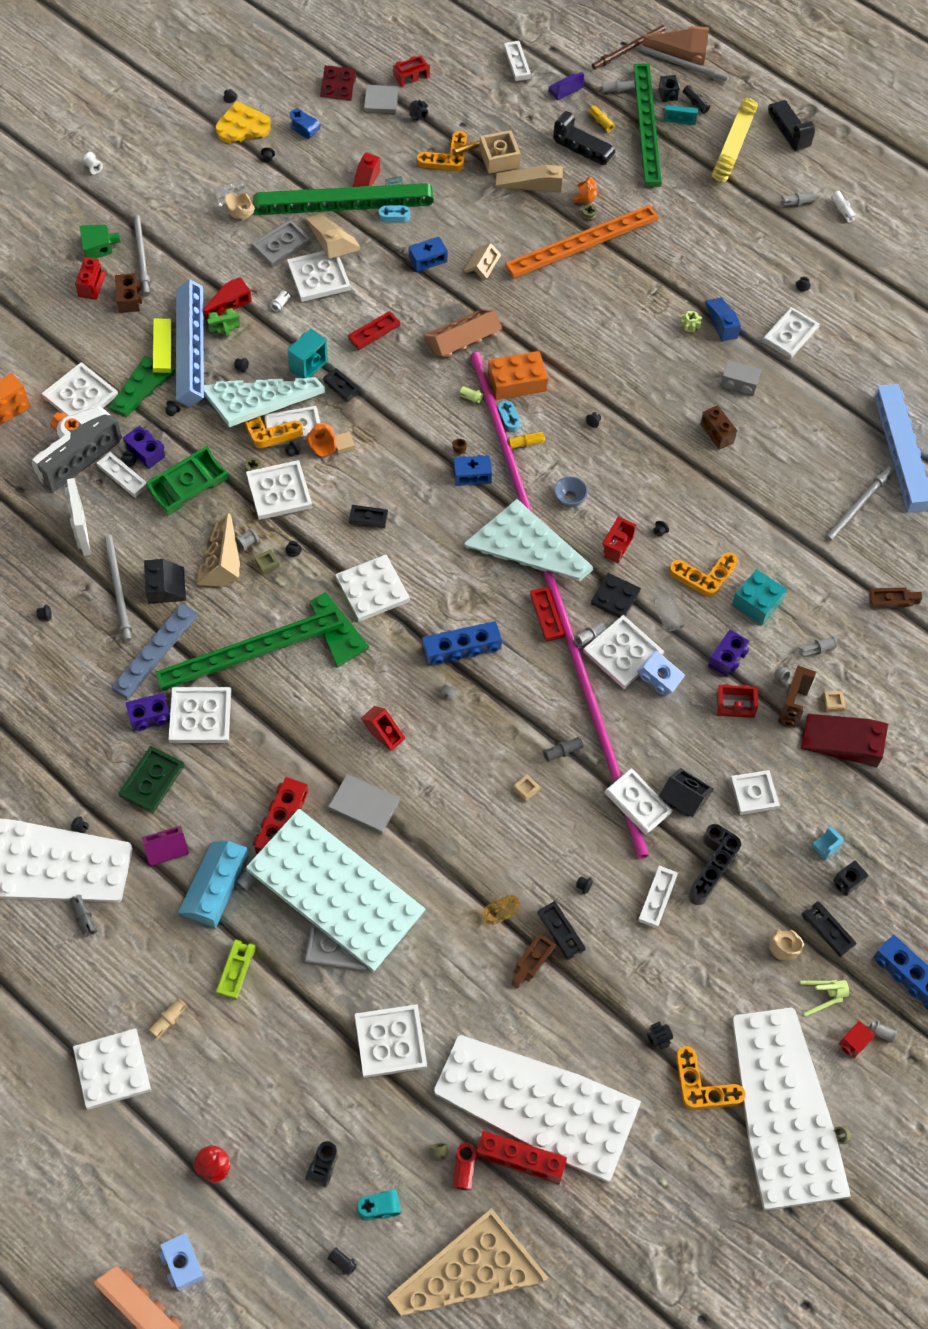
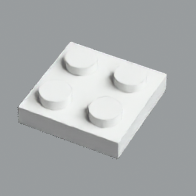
M770 770L731 776L730 781L740 815L779 808L780 805Z

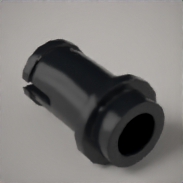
M337 1247L332 1250L327 1258L342 1270L343 1275L347 1274L350 1276L357 1267V1264L354 1263L355 1260L348 1258Z

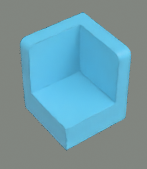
M829 826L825 833L811 847L826 861L840 849L844 839L832 826Z

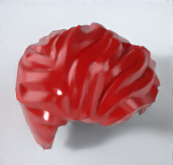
M214 1145L202 1148L193 1163L197 1175L204 1177L211 1184H216L226 1178L231 1166L227 1152L223 1148Z

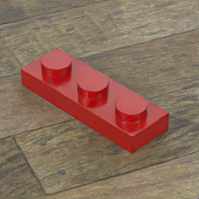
M388 311L349 334L348 340L360 350L399 327L400 321L391 311Z
M549 587L531 590L530 596L545 642L564 638V632Z

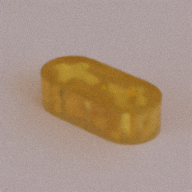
M507 895L487 905L483 912L484 921L490 925H495L515 915L519 910V899L514 895ZM508 901L511 904L515 903L514 909H511V907L505 908ZM489 911H492L493 913L497 912L496 918H493L492 916L488 917Z

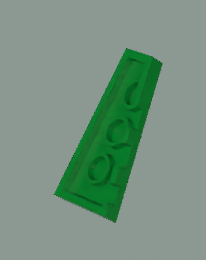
M144 356L111 404L110 411L127 417L142 404L144 398L154 393L153 390L159 385L162 386L166 382V378L170 375L173 376L176 373V369L171 366V373L153 372V359Z
M326 592L310 601L315 615L336 607L338 608ZM339 608L338 611L343 620L344 627L323 634L337 668L369 649V645Z

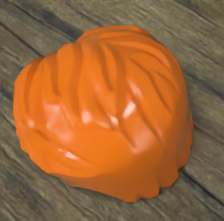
M589 176L586 178V181L578 183V192L580 193L574 195L573 203L590 204L597 196L596 182Z
M317 423L307 434L306 442L316 455L325 457L335 451L334 429L328 424Z

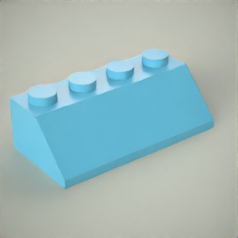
M230 841L211 842L178 911V915L216 929L236 886V881L240 878L249 858L247 847Z

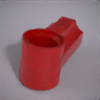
M463 1143L457 1148L452 1188L471 1190L476 1150L469 1143ZM469 1150L472 1153V1157L469 1160H463L460 1157V1152Z

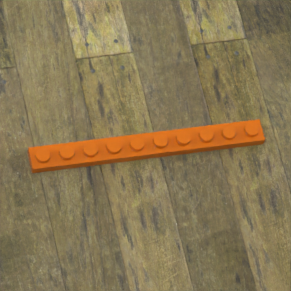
M649 204L505 263V268L513 279L657 221L658 215Z

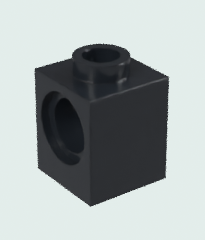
M676 75L660 76L658 89L662 102L678 101L680 88Z
M854 860L838 872L833 881L836 888L847 896L865 883L869 875ZM845 877H851L854 882L848 881Z

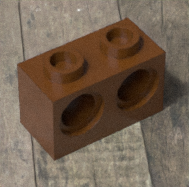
M136 274L115 275L116 301L119 313L140 311L139 304H142L141 293L138 294V291L141 290L140 280L136 279Z
M717 405L703 411L700 425L717 448L720 450L733 444L737 429L721 408Z

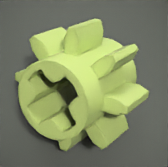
M688 311L686 315L682 314L680 326L684 327L687 332H694L696 328L700 329L702 317L695 311Z

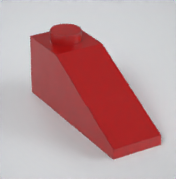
M241 277L225 283L203 308L206 322H208L209 313L216 312L219 317L224 314L226 309L232 308L234 310L252 302L251 290Z

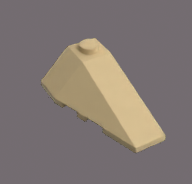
M545 164L497 173L496 188L561 192L563 165Z
M317 214L305 218L329 259L360 250V246L353 236L324 215Z
M229 513L218 520L214 526L210 537L212 544L204 553L206 557L204 565L201 564L198 570L196 584L199 586H227L239 577L240 562L232 518Z

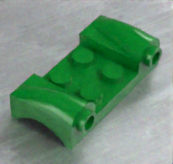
M205 446L168 470L146 482V488L165 514L169 516L182 508L183 503L212 486L214 488L228 479V472L218 464L209 447Z

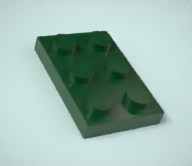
M150 746L118 795L154 814L185 764Z

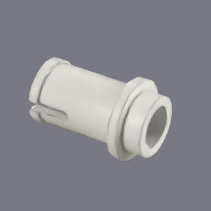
M282 290L276 299L271 301L270 307L273 311H282L283 305L290 298L289 294L284 297L287 293L286 291Z

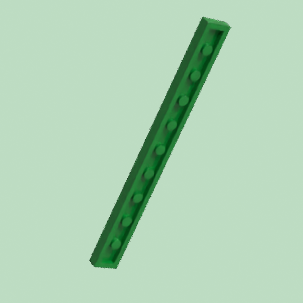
M634 64L633 71L645 187H661L662 179L650 64Z
M336 607L164 668L155 673L160 687L164 691L344 627V623Z

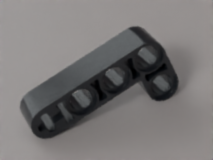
M786 100L769 104V115L794 151L811 147L815 134L813 122L801 123Z
M564 111L554 123V141L600 165H606L615 154L614 147L574 127V115L569 111Z
M718 824L709 825L703 837L705 845L714 850L715 853L692 885L689 899L695 905H702L707 901L736 858L741 847L740 838ZM709 834H715L718 838H712ZM731 844L735 849H729L727 845ZM716 860H722L725 864H718ZM706 875L713 876L714 880L707 879ZM701 887H703V893H701L700 895L697 894L700 891Z

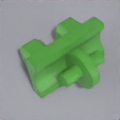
M232 308L226 309L224 316L218 317L216 312L208 314L209 319L207 321L210 334L224 332L225 336L228 337L229 331L240 327L238 312L235 313Z

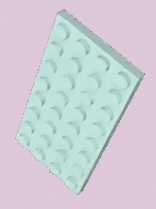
M300 809L294 813L246 867L250 874L358 961L365 964L373 973L426 910Z

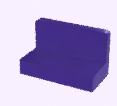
M584 73L572 74L550 85L548 91L557 100H560L583 88Z

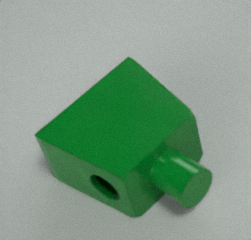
M107 225L79 226L83 250L87 258L97 259L112 254L111 244L121 243L119 232L109 234Z

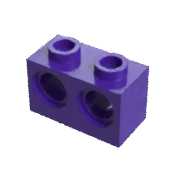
M140 425L123 437L125 448L132 452L148 469L165 458V447L160 440L156 441L150 431L144 430Z
M729 630L711 655L708 666L726 677L729 676L731 671L735 673L740 665L738 661L740 658L744 659L749 652L747 648L749 640Z
M164 692L125 702L133 731H143L148 727L162 726L170 722V714ZM158 709L162 710L159 713H155V711ZM139 714L143 715L140 718H136V716Z

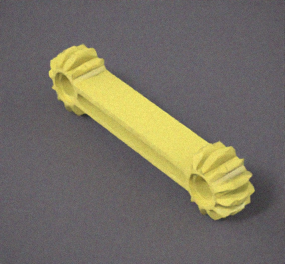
M744 98L736 113L712 172V177L719 182L724 183L727 181L735 165L758 107V103L753 99Z

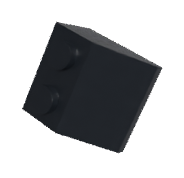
M165 559L144 560L145 593L148 604L186 601L183 566Z
M680 768L669 777L659 797L666 804L680 809L683 815L694 817L711 795L714 788Z

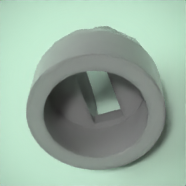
M784 667L778 668L774 673L775 679L782 684H786L791 678V671Z
M444 684L441 695L444 698L447 694L449 695L447 700H451L456 696L458 690Z

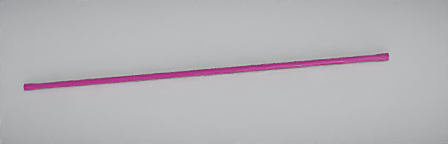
M474 352L470 355V359L476 371L518 499L532 512L480 353ZM543 571L614 783L622 776L579 648L574 643V634L554 574L551 571ZM624 814L637 858L644 859L649 856L644 838L641 835L640 829Z

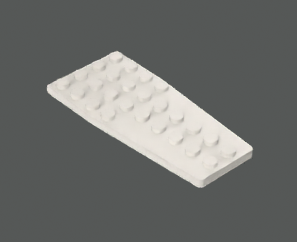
M0 818V899L70 901L74 896L76 901H78L76 895H81L84 902L118 903L123 897L133 850L132 845L129 842Z
M783 1008L735 1015L732 1025L740 1084L746 1093L743 1101L746 1128L763 1211L850 1198L851 1195L836 1133L834 1132L830 1114L795 1009Z
M463 1035L457 1037L434 1089L435 1096L524 1144L567 1157L566 1165L607 1183H610L641 1101L581 1075Z

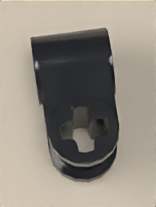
M325 1141L319 1145L307 1171L306 1181L313 1180L327 1188L338 1158L337 1148L334 1143ZM330 1148L334 1153L330 1158L322 1157L323 1150Z

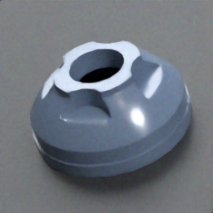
M568 476L561 478L556 483L554 494L560 504L567 507H576L585 501L588 490L586 484L581 479ZM573 494L575 499L567 500L565 495Z

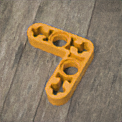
M457 131L453 134L450 154L419 153L417 155L418 167L433 170L461 171L464 167L466 152L454 155L452 149L466 145L467 134L463 131ZM443 160L444 163L439 164L436 161Z
M260 416L254 418V420L244 422L250 438L257 448H265L296 439L304 433L303 425L300 421H291L267 429ZM253 427H260L259 429H256V430H253V429H252ZM276 433H282L280 436H274Z
M724 553L708 575L681 560H675L670 565L669 573L673 578L706 597H714L734 571L738 560L735 554ZM731 560L732 562L725 568V562ZM722 572L724 577L718 578L714 573ZM695 575L699 578V581L693 582L689 577Z
M689 1046L679 1049L676 1055L682 1101L686 1108L700 1110L738 1106L744 1101L746 1097L745 1090L738 1084L702 1087L695 1050ZM684 1052H687V1055L691 1056V1058L688 1061L689 1067L685 1068V1058H681ZM692 1073L695 1076V1082L687 1083L684 1080V1074ZM733 1090L736 1091V1094H740L737 1100H735L733 1096L727 1097L726 1102H724L723 1091H725V1095H731ZM710 1092L718 1093L720 1101L716 1103L711 1102L708 1094ZM702 1093H704L705 1104H703V1099L696 1100L695 1104L688 1100L691 1094H693L694 1098H701Z

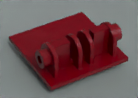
M324 65L320 97L352 101L354 83H356V69Z

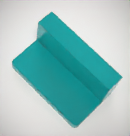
M666 105L664 121L695 125L698 109Z

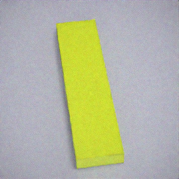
M154 318L153 372L171 373V319Z

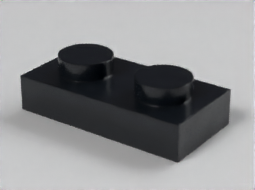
M337 368L323 377V382L346 402H349L360 393V388Z
M352 505L349 524L385 529L388 509Z

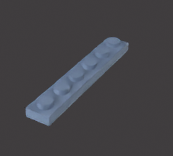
M181 604L113 684L112 691L128 700L197 618V612Z

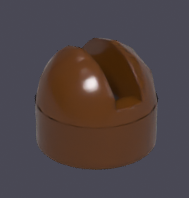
M455 439L452 442L453 451L456 454H463L467 449V442L464 439Z

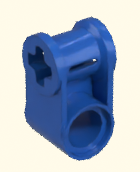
M294 109L290 112V118L292 119L290 122L291 129L301 134L304 138L310 139L321 128L317 119L309 116L302 110Z

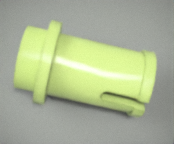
M465 386L460 390L461 394H459V397L469 399L474 404L480 403L483 398V393L480 390L475 391Z

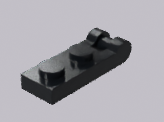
M556 901L538 910L537 914L561 949L566 960H570L574 954L582 953L586 950L583 942ZM572 940L574 945L569 948L566 943Z
M819 901L814 903L810 910L806 909L802 913L803 919L812 925L839 957H842L856 946L855 940ZM818 914L822 918L818 920L815 916Z

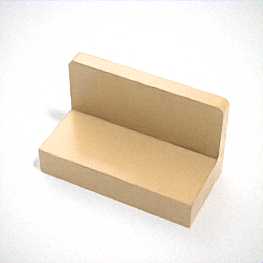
M491 243L480 246L474 252L464 271L465 273L475 271L482 280L487 279L501 254Z

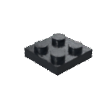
M607 573L592 598L591 605L620 618L623 615L626 617L637 599L641 588Z

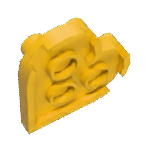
M238 101L230 107L216 125L218 138L228 144H231V141L240 140L242 142L246 138L254 140V137L262 136L264 138L271 131L269 116Z

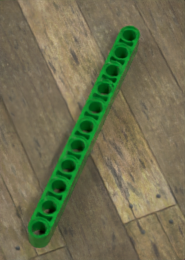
M428 183L257 192L253 195L254 213L258 215L380 209L382 206L390 205L418 207L429 206L434 202L433 188Z

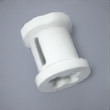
M88 152L82 157V163L88 166L92 174L100 173L103 169V164L96 159L92 152Z

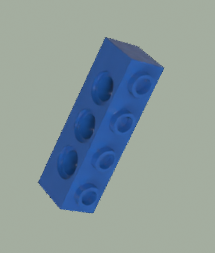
M496 621L422 637V648L428 666L440 665L451 660L458 661L469 656L476 657L487 652L494 653L500 650L502 646V638Z
M893 934L877 950L873 957L880 967L887 969L893 979L898 983H902L907 988L909 994L918 998L928 1010V992L926 990V987H928V965ZM894 958L899 959L902 962V965L897 964L894 961ZM910 973L916 974L918 979H913Z

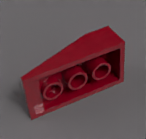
M807 714L801 749L878 768L884 754L888 723L865 718Z

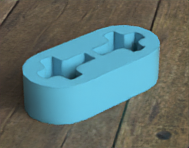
M403 205L382 206L379 209V219L385 223L407 222L410 219V209Z
M502 401L498 406L502 424L506 431L516 432L520 427V418L512 402Z

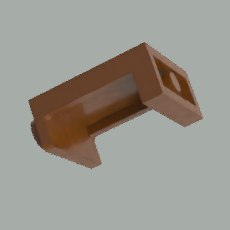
M797 666L778 722L788 727L798 726L805 707L795 704L794 701L797 693L807 696L816 671Z

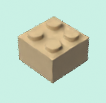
M511 130L480 136L479 151L488 174L520 168L521 153Z

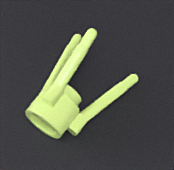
M801 980L799 982L801 985H819L815 987L816 990H828L829 996L834 997V999L804 1012V1016L813 1014L835 1003L843 1002V997L849 996V987L845 980Z

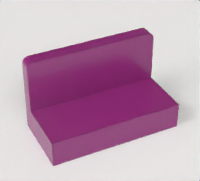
M181 825L142 837L150 866L189 854Z

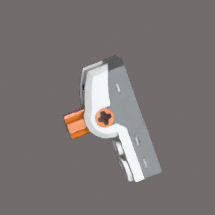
M101 406L69 416L64 412H57L49 423L60 439L53 442L46 450L41 451L32 459L34 472L37 474L39 481L54 493L67 483V479L74 478L119 444L122 436L118 421Z

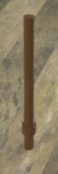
M661 25L647 34L664 32L666 28L664 25ZM644 35L611 54H605L600 57V60L592 64V68L595 70L602 65L606 66L611 60L642 44Z

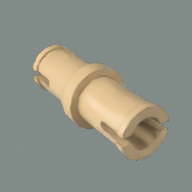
M177 998L166 1011L161 1013V1017L148 1030L159 1039L170 1025L176 1023L175 1019L188 1006L180 998Z

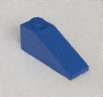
M722 297L705 300L706 307L721 342L737 339L741 324L735 311Z

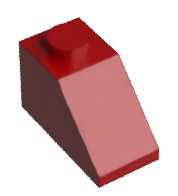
M364 153L358 163L352 187L373 185L380 173L379 156Z
M373 706L361 717L369 732L390 751H393L406 739L385 708Z

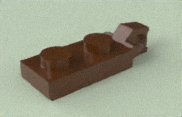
M907 587L870 588L868 591L871 608L911 607L913 604H920L922 600V592H911V590H907Z
M539 933L517 962L516 968L513 971L516 975L512 979L513 982L511 984L519 988L524 980L529 982L533 979L556 948V944Z

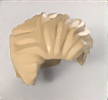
M242 192L240 196L229 193L224 199L228 212L233 218L246 219L254 212L255 208L245 192Z
M779 928L770 935L769 949L777 959L789 961L797 958L802 953L804 943L795 931H781Z

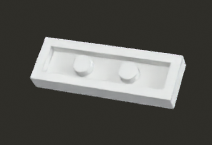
M520 42L504 43V50L515 81L531 79V73Z
M111 452L97 462L99 469L134 498L146 489V481Z
M662 866L658 867L638 922L656 929L658 928L677 878V872Z

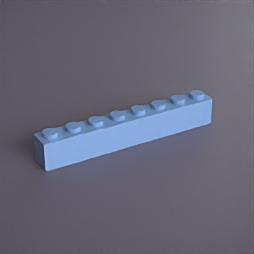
M189 279L176 289V401L192 407L204 398L203 286Z
M899 384L879 385L874 397L907 512L928 511V477L926 478L925 464L922 463L920 458V448H917L916 434H913L912 421L908 417V407L904 404L903 391L900 390Z

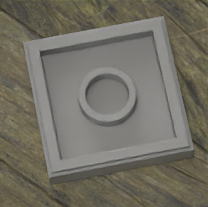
M366 85L364 112L396 114L398 86Z

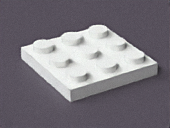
M321 251L287 259V264L301 302L351 290L339 256L329 259L326 253Z
M82 362L42 393V397L61 413L64 412L67 416L101 406L104 408L118 395L117 390Z
M299 460L246 472L259 520L312 508L311 498Z
M75 478L67 479L68 487H65V492L69 502L67 505L69 514H71L70 522L77 547L82 549L84 556L91 555L84 510Z
M387 555L335 574L336 580L358 622L410 602V597Z
M624 615L583 649V653L623 689L640 676L637 670L651 653L658 651L662 656L664 655V651Z
M172 687L169 743H229L231 687Z
M418 1004L355 1014L363 1078L427 1069Z
M136 1028L73 1046L87 1110L151 1091Z

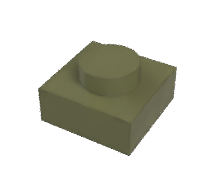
M271 549L254 556L255 562L262 574L280 567Z

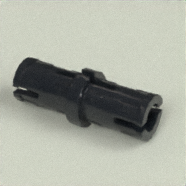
M687 85L682 91L683 94L702 113H707L710 105L705 102L702 95L697 93L691 85Z

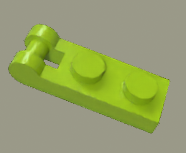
M239 940L234 941L216 991L217 995L234 1000L238 999L248 967L255 953L256 945L250 943L249 945L242 944V941ZM243 952L245 956H239L238 953Z

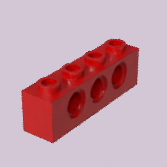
M288 777L284 778L283 783H279L276 790L277 797L271 801L268 809L270 811L269 815L264 817L261 823V833L255 836L253 842L256 854L272 839L268 838L269 834H276L298 809H302L309 793L308 784ZM285 799L292 800L290 803L283 802ZM278 816L285 817L281 821L276 820Z
M487 1131L482 1132L476 1151V1158L559 1185L567 1161L565 1156Z

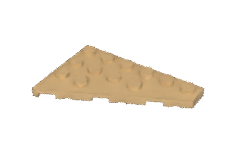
M491 1208L392 1292L387 1299L399 1315L404 1317L544 1283L548 1280V1276Z

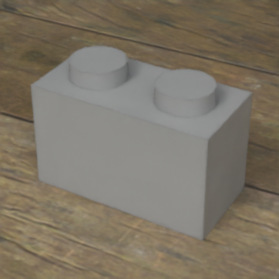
M728 360L720 386L754 396L762 369Z

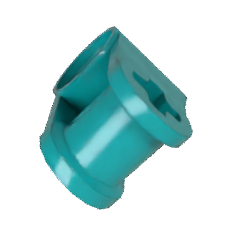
M389 1190L362 1197L358 1203V1216L362 1220L370 1221L400 1215L401 1209L397 1190ZM365 1204L373 1207L370 1213H367L366 1209H364Z

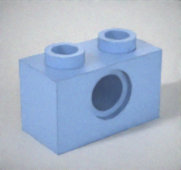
M658 651L651 653L637 670L644 681L650 682L658 693L665 696L672 693L685 676L684 673ZM657 671L661 672L662 678L658 676Z
M186 1233L160 1245L162 1252L159 1253L163 1265L168 1264L171 1273L167 1274L172 1287L176 1286L181 1291L204 1280ZM177 1259H186L184 1267L175 1268Z

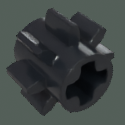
M420 99L414 100L409 106L411 111L409 115L417 121L425 119L428 115V110L426 109L428 104Z
M660 1021L650 1025L651 1028H649L650 1032L647 1033V1037L652 1047L659 1046L660 1050L669 1047V1044H671L670 1040L673 1039L670 1027L667 1024L661 1026Z

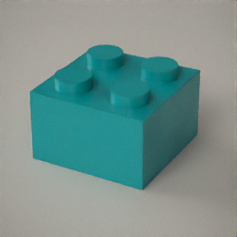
M313 329L303 333L300 339L292 343L287 349L289 372L298 378H310L328 362L327 339Z
M756 569L735 593L732 605L763 625L783 602L787 589Z

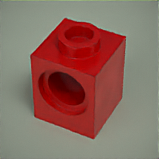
M859 1020L841 1039L839 1045L845 1054L855 1059L876 1035Z

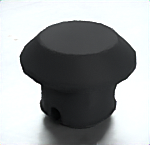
M232 89L225 90L224 101L226 103H233L237 99V93L233 92Z
M270 147L263 148L261 150L263 160L266 162L272 161L275 151Z
M806 276L800 277V280L796 282V288L800 291H808L811 287L809 278Z
M246 357L243 359L237 358L235 359L234 367L244 373L248 369L249 362Z
M166 402L165 412L167 415L174 416L176 412L181 411L177 402Z
M593 412L591 415L586 416V422L589 426L595 428L599 426L600 414L597 415V412Z
M290 441L289 445L285 447V453L289 457L295 454L299 455L300 448L296 442Z
M130 451L123 452L120 461L128 467L135 465L137 461L136 456Z
M655 522L656 527L653 529L655 535L658 533V536H663L664 533L669 532V526L666 522Z
M290 541L285 548V552L290 557H296L301 554L302 548L297 541Z
M45 604L44 607L37 608L36 614L38 619L49 621L52 618L50 606Z
M80 816L73 820L71 831L84 834L89 825Z
M581 876L577 880L576 887L583 890V894H586L591 889L593 880L591 877L586 879Z

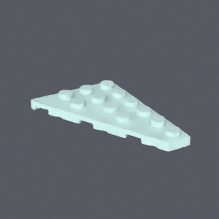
M316 377L295 378V381H283V379L256 380L255 383H243V380L216 381V384L204 385V396L229 427L325 393L324 386Z
M518 499L464 543L467 549H475L483 554H490L493 557L507 561L508 559L513 560L521 565H528L541 571L558 573L559 576L569 577L579 582L593 571V566Z

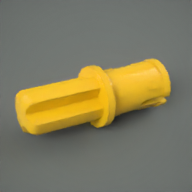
M592 105L588 111L596 119V123L600 124L607 132H611L615 124L607 118L606 113H602L596 106Z
M543 432L528 435L524 433L523 436L509 438L511 449L523 446L529 447V445L545 441Z

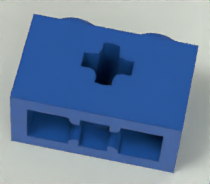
M439 236L409 246V259L416 272L446 263L448 260V250Z
M490 455L454 458L453 468L456 486L490 484L492 482Z

